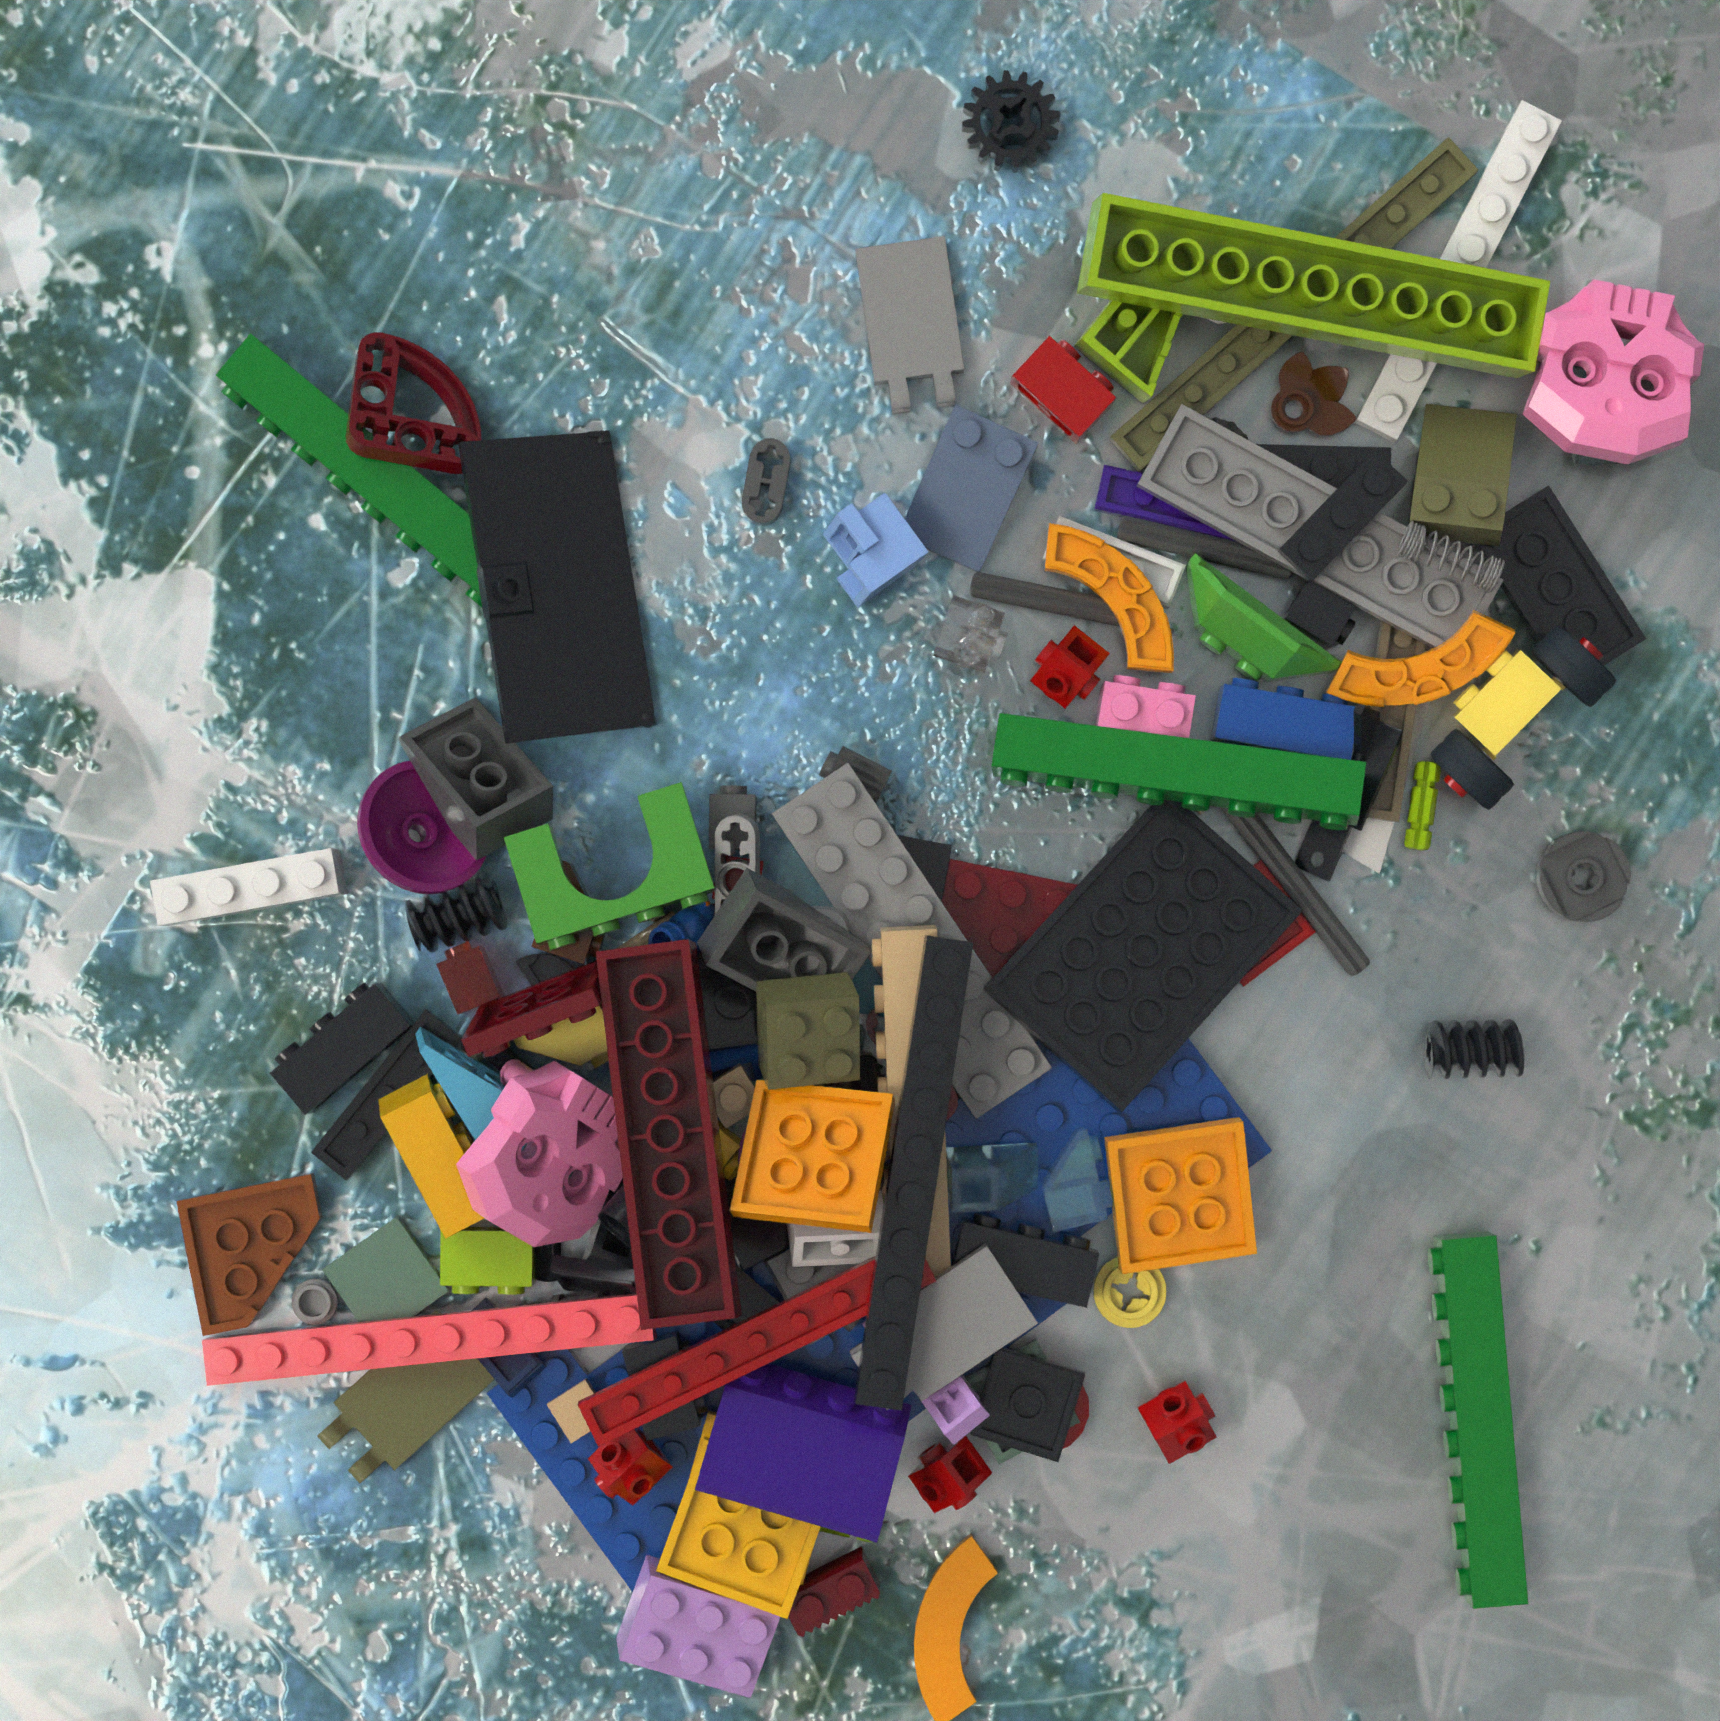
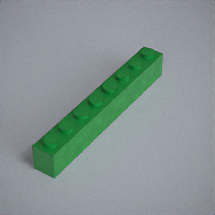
M250 333L216 374L226 384L221 392L241 409L247 403L261 413L256 419L261 426L276 438L282 432L296 442L291 448L295 454L311 467L317 460L331 471L326 476L330 483L346 496L352 489L365 499V502L360 506L365 512L380 524L388 518L398 526L400 530L395 536L415 553L421 547L435 557L430 565L450 582L456 576L470 586L465 594L482 608L469 513L412 466L364 458L351 451L346 443L348 413ZM363 428L364 439L373 440L374 436L372 433Z
M999 713L991 768L994 777H1000L1001 783L1010 786L1024 787L1027 786L1028 781L1046 783V789L1061 793H1070L1073 787L1090 789L1091 795L1105 799H1116L1119 793L1136 796V801L1149 805H1162L1164 800L1182 802L1183 808L1193 811H1208L1210 806L1228 808V814L1237 817L1251 818L1255 817V813L1258 812L1273 814V819L1282 823L1299 824L1302 819L1320 821V826L1323 828L1346 830L1348 825L1356 826L1359 819L1366 762Z
M1488 1231L1433 1236L1434 1247L1428 1248V1266L1430 1274L1437 1275L1438 1293H1432L1431 1302L1434 1320L1441 1321L1442 1339H1436L1435 1349L1439 1367L1445 1366L1446 1384L1440 1385L1439 1396L1442 1411L1449 1413L1450 1430H1444L1443 1443L1446 1457L1453 1459L1454 1476H1448L1447 1489L1450 1503L1457 1506L1458 1522L1451 1523L1453 1546L1455 1550H1460L1462 1564L1461 1568L1455 1569L1456 1588L1458 1595L1464 1596L1466 1602L1473 1609L1527 1605L1528 1593L1497 1235Z

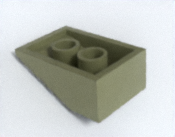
M1433 404L1425 405L1409 523L1414 521V523L1417 522L1421 526L1425 525V537H1428L1431 532L1437 531L1439 540L1448 535L1450 541L1490 546L1500 545L1517 414Z

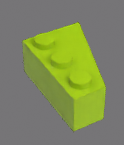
M1110 300L1075 343L1074 347L1141 403H1145L1153 396L1157 379L1165 358L1168 356L1172 339L1183 314Z

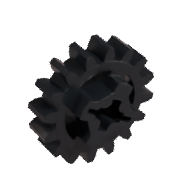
M1004 70L1002 82L996 83L995 79L990 75L987 76L985 79V91L975 86L971 91V97L976 104L965 103L963 107V113L972 118L962 122V132L973 133L967 140L966 146L968 149L981 148L978 156L980 163H983L989 157L995 159V171H999L1004 162H1009L1013 173H1016L1022 160H1025L1033 168L1037 162L1036 152L1044 156H1048L1051 147L1045 140H1057L1059 130L1050 126L1059 122L1060 111L1049 110L1055 102L1054 94L1041 95L1044 84L1042 80L1037 81L1033 86L1028 85L1027 72H1022L1018 81H1013L1009 71ZM1016 94L1018 96L1012 98H1002L1000 95ZM1034 107H1036L1040 115V131L1036 129L1037 125L1030 119V114ZM1021 111L1018 126L1011 124L1001 132L1003 118L1010 119ZM982 112L985 114V118L991 122L992 126L987 137L981 127L980 117ZM1019 144L1022 147L1012 150L1003 149L1004 146Z

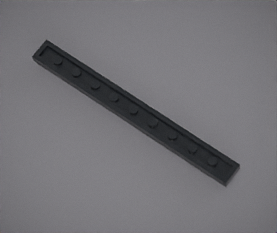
M925 935L854 1394V1403L858 1405L901 1411L903 1407L973 942Z

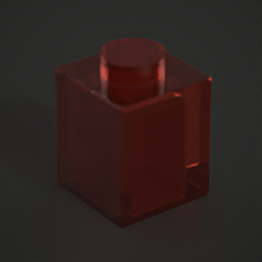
M469 941L444 951L447 960L436 964L457 1015L504 996L483 945L472 949Z

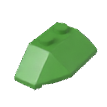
M1195 553L1187 562L1185 568L1194 628L1202 634L1199 641L1214 653L1221 655L1225 651L1239 661L1235 667L1247 678L1257 682L1260 678L1266 682L1329 674L1337 670L1342 663Z

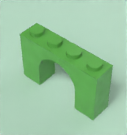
M682 782L637 796L651 839L653 859L650 871L643 883L632 893L614 900L594 899L582 894L573 886L565 871L553 828L549 824L504 837L536 944L541 946L548 943L549 949L552 951L577 943L574 935L592 930L594 937L621 929L619 921L636 916L638 923L664 916L663 907L681 902L682 909H688L709 902L707 894L714 892L715 886Z

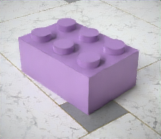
M646 1555L616 1637L619 1660L751 1698L780 1616L659 1573L656 1569L660 1558Z

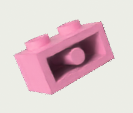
M1114 675L1113 682L1105 681L1101 685L1095 726L1189 738L1196 695L1185 694L1186 686L1159 682L1158 689L1140 687L1141 679L1122 675Z

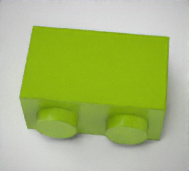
M467 1227L446 1239L443 1233L440 1232V1286H452V1293L477 1294L479 1293V1286H498V1294L517 1295L525 1294V1287H532L536 1283L535 1247L502 1228Z

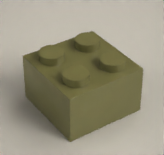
M848 972L756 981L758 1066L768 1090L860 1080L859 995Z

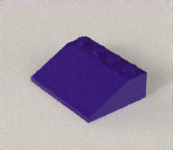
M768 1363L725 1384L695 1490L877 1543L904 1443L912 1405L903 1403L902 1411L858 1405L854 1403L855 1388Z

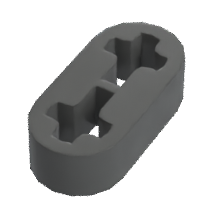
M766 438L757 442L752 448L742 496V509L746 518L758 526H767L774 523L780 517L783 510L791 465L790 453L781 441L774 438ZM768 449H775L777 457L783 459L782 465H774L771 479L763 478L764 464L761 461H757L758 456L766 455ZM762 485L769 486L768 498L769 502L775 504L774 510L766 509L764 516H758L756 508L749 505L751 499H759Z

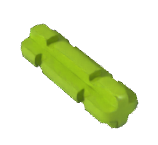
M1420 761L1415 765L1413 780H1416L1417 783L1416 786H1412L1407 820L1408 823H1411L1410 829H1406L1404 841L1405 847L1409 849L1424 851L1428 850L1431 845L1432 832L1429 831V826L1434 824L1438 789H1435V783H1439L1441 767L1435 762Z

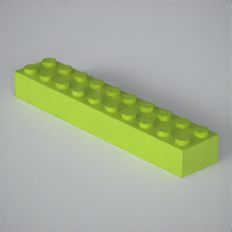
M1102 193L1092 202L1077 294L1496 375L1520 378L1535 372L1550 281Z

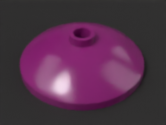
M411 761L395 764L383 771L371 782L363 794L357 816V828L361 846L373 867L394 885L419 894L444 893L464 884L477 873L484 863L486 856L476 861L451 831ZM409 829L418 832L420 842L410 838Z

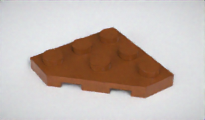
M314 1173L176 1201L202 1335L206 1336L246 1328L253 1323L323 1218Z

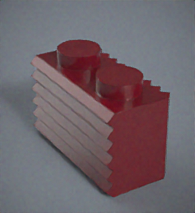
M862 1546L805 1575L803 1585H800L788 1616L797 1635L804 1637L806 1631L812 1633L814 1627L821 1628L822 1623L829 1625L830 1619L837 1620L839 1614L845 1616L847 1610L854 1612L855 1606L862 1608L863 1602L870 1603L872 1598H879L880 1581Z

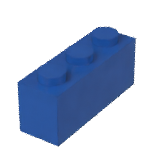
M1232 678L1231 685L1223 684L1219 687L1210 741L1351 760L1354 744L1353 711L1355 706H1349V701L1331 694H1322L1321 700L1304 698V690L1288 686H1277L1276 693L1258 690L1259 682L1242 678Z

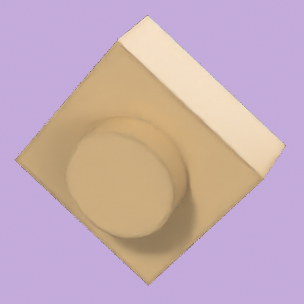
M739 1063L713 1079L717 1116L725 1129L749 1115L755 1086Z

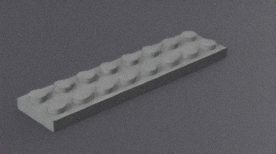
M1183 404L1180 405L1136 486L1303 578L1305 577L1278 550L1337 489ZM1379 512L1313 582L1431 648L1437 647L1455 634L1466 622L1473 609L1485 615L1503 582L1502 578L1499 579L1494 590L1490 593L1481 590V588L1478 589L1477 584L1473 587L1472 583L1479 567L1473 563L1464 581L1461 582L1460 579L1467 563V559L1463 557L1450 577L1449 573L1456 556L1454 552L1450 553L1441 571L1438 572L1437 569L1445 549L1443 546L1439 547L1430 565L1426 567V562L1433 545L1432 540L1428 541L1416 562L1414 558L1417 550L1410 559L1401 556V554L1398 555L1397 550L1407 527Z
M846 763L771 813L834 908L844 912L849 919L852 935L869 946L871 950L872 939H881L880 927L936 925L938 937L968 942L849 763ZM972 949L952 1084L977 1119L1052 1069L1027 1029L984 991V987L992 977ZM871 952L868 956V959L873 965V958ZM882 966L874 967L882 978Z

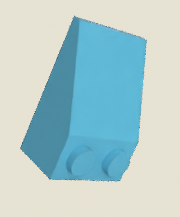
M419 1027L415 1035L420 1054L476 1140L494 1119L491 1108L505 1088V1085L501 1083L500 1074L474 1058L468 1057L466 1053L424 1028Z

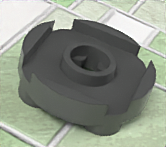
M1572 832L1557 838L1546 848L1536 863V882L1539 894L1547 907L1564 920L1593 922L1608 917L1621 906L1625 899L1623 897L1627 892V884H1630L1631 870L1624 851L1611 839L1592 832ZM1579 864L1583 869L1592 868L1595 876L1589 879L1591 887L1586 890L1581 884L1575 885L1572 877L1576 874L1574 868Z

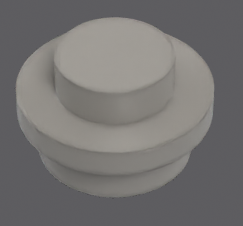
M319 1278L308 1279L302 1282L295 1289L292 1296V1308L295 1315L301 1321L311 1325L326 1322L335 1314L338 1307V1295L335 1288L329 1282Z

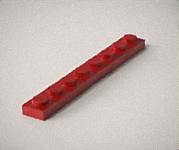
M876 1256L578 1401V1407L597 1446L599 1447L866 1316ZM926 1258L921 1288L936 1282Z

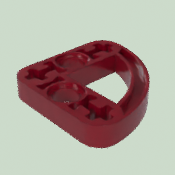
M382 332L367 334L361 339L355 358L346 430V443L350 450L364 458L450 474H463L460 457L455 456V449L453 447L460 442L481 440V427L474 403L462 382L447 365L424 348L403 338ZM373 350L382 351L383 360L379 372L371 371L374 360ZM398 366L419 377L438 394L447 406L455 426L393 415ZM367 386H374L383 392L385 399L379 403L368 402L363 398L360 390ZM363 428L372 429L373 440L364 439ZM389 431L395 432L391 445H387ZM407 434L418 435L424 440L426 447L420 451L409 450L403 445L401 438ZM436 440L440 441L438 454L432 453Z

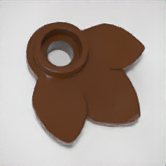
M1299 352L1289 358L1280 369L1278 375L1280 392L1275 396L1271 404V417L1274 423L1286 432L1297 433L1308 429L1320 436H1331L1347 429L1356 420V416L1350 409L1340 404L1339 401L1347 386L1349 370L1346 367L1324 366L1313 370L1304 352ZM1288 403L1297 404L1301 410L1300 416L1297 418L1289 417L1285 412V406Z

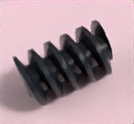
M480 877L475 878V892L470 893L464 884L458 886L457 898L454 899L448 892L440 893L439 904H435L428 894H424L423 906L420 910L415 907L410 899L405 901L408 925L419 951H421L422 942L429 952H436L438 950V937L447 947L454 946L456 931L464 941H470L473 938V926L481 935L486 936L490 933V920L501 931L507 928L505 909L493 879L492 887L488 888Z
M1506 1019L1502 1022L1500 1028L1494 1020L1485 1021L1482 1028L1475 1020L1467 1021L1464 1028H1462L1457 1020L1448 1022L1446 1029H1444L1439 1021H1432L1429 1024L1423 1049L1424 1066L1429 1079L1432 1078L1435 1066H1440L1444 1079H1449L1453 1065H1458L1462 1078L1468 1077L1471 1065H1476L1480 1078L1487 1076L1489 1065L1495 1066L1498 1077L1505 1076L1507 1064L1513 1065L1517 1077L1523 1075L1525 1061L1524 1046L1521 1033L1515 1021Z

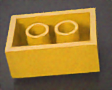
M428 1074L378 1099L380 1118L445 1239L484 1219V1217L472 1209L456 1163L473 1144V1140L463 1122L454 1125L451 1117L456 1115L452 1108L453 1104L439 1083L433 1085Z

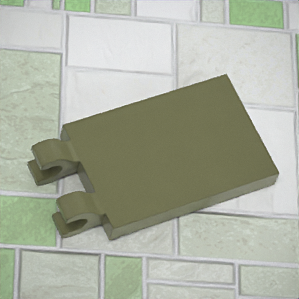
M437 1308L430 1315L442 1314V1312ZM477 1358L370 1369L333 1402L342 1414L318 1434L317 1437L330 1449L353 1427L364 1436L373 1447L348 1469L352 1476L361 1483L384 1461L395 1471L495 1379Z

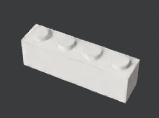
M334 848L150 881L158 926L180 925L348 894L341 853L339 849Z

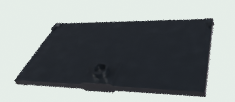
M601 430L586 433L458 443L477 562L478 584L483 615L487 625L505 744L624 729L650 728L657 725L610 431Z

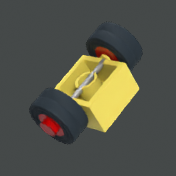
M1557 625L1531 651L1533 656L1553 675L1552 678L1543 672L1521 650L1516 649L1512 655L1507 650H1504L1486 670L1491 676L1479 688L1471 683L1454 700L1453 703L1459 709L1453 716L1484 745L1483 752L1460 730L1454 729L1430 755L1448 774L1443 780L1460 797L1464 798L1469 794L1482 807L1490 810L1499 802L1502 796L1514 786L1513 780L1493 761L1497 758L1496 755L1560 690L1563 691L1567 688L1582 703L1592 707L1601 699L1604 693L1613 687L1617 680L1599 661L1604 655L1585 637L1577 641L1564 628Z

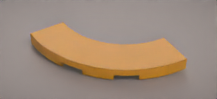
M1049 523L1044 571L1071 577L1088 586L1104 600L1115 615L1122 630L1126 644L1127 669L1173 673L1174 649L1169 621L1161 602L1153 590L1152 584L1143 572L1130 559H1127L1101 538L1069 526Z
M1473 609L1466 622L1455 634L1437 647L1419 655L1398 659H1381L1347 650L1342 663L1327 688V693L1346 701L1376 707H1384V705H1417L1433 701L1451 694L1450 692L1465 685L1473 678L1480 676L1502 654L1516 632L1515 629Z
M971 1533L949 1552L935 1570L919 1605L915 1622L914 1661L917 1680L923 1699L934 1721H950L977 1702L962 1669L960 1637L963 1622L971 1603L985 1584L998 1574V1571Z

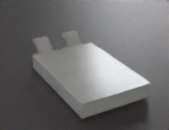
M945 236L855 249L874 385L888 384L892 415L910 412L911 406L907 381L933 377L937 408L955 406L956 399L951 374L964 373V364Z
M986 1244L935 1277L936 1282L920 1289L904 1398L914 1390L922 1402L1038 1324ZM862 1342L850 1350L851 1357L858 1367Z

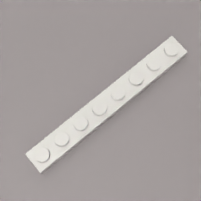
M1521 100L1439 259L1483 268L1487 267L1562 120ZM1389 354L1354 423L1395 443L1437 363Z

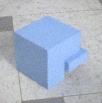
M883 493L859 511L851 503L837 513L823 533V536L848 569L837 577V580L857 608L914 569L928 553V550L886 493Z

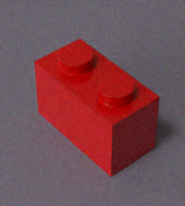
M1049 335L1012 375L1010 384L1077 444L1114 404L1116 396L1111 393L1114 386L1099 371L1094 370L1092 373L1087 371L1078 362L1081 358L1080 354L1067 341L1061 339L1057 343Z

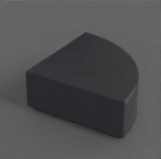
M532 954L515 961L530 985L575 969L566 960L550 954Z

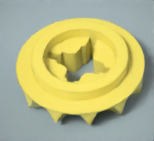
M1118 1257L1106 1262L1095 1277L1093 1298L1098 1310L1109 1322L1124 1328L1141 1327L1154 1320L1165 1304L1166 1283L1159 1269L1137 1272L1135 1277L1137 1280L1136 1287L1143 1294L1148 1295V1298L1141 1296L1140 1298L1132 1297L1129 1303H1126L1123 1310V1295L1111 1285L1112 1283L1117 1285L1119 1283L1127 1284L1134 1273L1122 1274L1119 1270Z

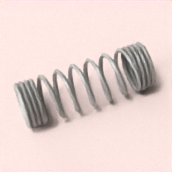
M1414 521L1409 523L1397 550L1398 555L1401 554V556L1410 559L1417 550L1414 561H1418L1428 541L1434 535L1426 567L1430 565L1437 550L1446 540L1445 549L1437 569L1438 572L1441 571L1448 556L1458 544L1449 576L1453 575L1460 560L1469 550L1468 560L1460 579L1461 582L1464 581L1471 566L1481 554L1480 564L1472 586L1474 587L1477 584L1478 589L1481 588V590L1488 591V593L1494 590L1504 569V559L1501 560V558L1498 559L1492 555L1484 563L1485 554L1483 550L1477 552L1472 558L1473 549L1471 545L1467 546L1460 554V541L1454 542L1449 548L1450 539L1447 535L1437 544V531L1431 532L1425 539V525L1421 526V524L1414 523Z

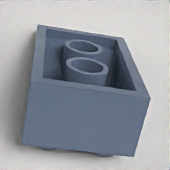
M955 404L905 517L906 522L925 548L975 572H980L1039 442Z

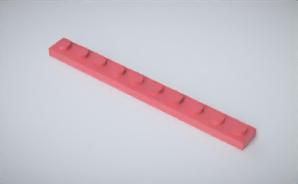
M636 1293L211 1337L202 1340L206 1382L207 1386L653 1341L657 1338L656 1328L641 1330Z

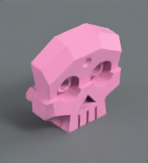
M1593 279L1570 301L1545 313L1537 356L1540 365L1523 415L1564 452L1631 464L1678 447L1688 438L1691 413L1690 386L1700 376L1704 343L1699 342L1683 324L1673 305L1675 295L1660 292L1651 293L1650 290L1632 289L1630 286L1620 284L1616 286L1614 283ZM1621 338L1629 339L1631 341L1624 346ZM1573 367H1582L1586 372V378L1577 377L1573 373ZM1641 380L1650 381L1654 386V391L1644 390L1641 386Z
M512 1059L506 1062L500 1071V1080L505 1085V1088L491 1108L494 1119L456 1163L472 1209L491 1223L533 1247L580 1239L597 1222L598 1214L602 1210L609 1189L615 1193L623 1181L613 1097L556 1061L533 1070L520 1060ZM527 1143L526 1148L521 1152L522 1147Z

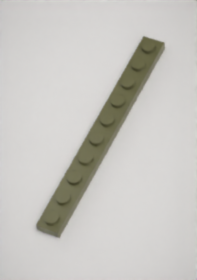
M1448 137L1335 238L1392 249L1476 175L1479 170ZM1242 325L1234 326L1111 435L1109 440L1138 472H1141L1149 464L1181 404L1204 416L1294 335Z

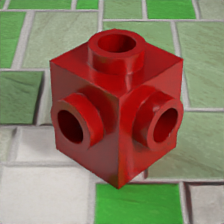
M1074 625L1059 644L1050 640L1034 661L1041 667L1031 678L1030 682L1042 690L1047 697L1053 699L1066 709L1076 695L1085 700L1101 679L1094 673L1110 653Z
M1186 1381L1175 1387L1163 1390L1157 1397L1137 1407L1169 1464L1188 1453L1199 1451L1206 1443L1217 1438L1209 1423V1420L1216 1417L1203 1393L1194 1397Z
M639 1428L601 1445L588 1458L598 1473L594 1478L598 1487L611 1499L619 1495L632 1506L673 1468L653 1439L646 1441L644 1432Z
M964 1436L955 1445L950 1443L943 1447L941 1442L938 1441L928 1447L918 1456L921 1464L908 1477L919 1491L922 1499L927 1502L935 1514L951 1505L955 1510H959L977 1496L975 1490L993 1472L968 1437Z

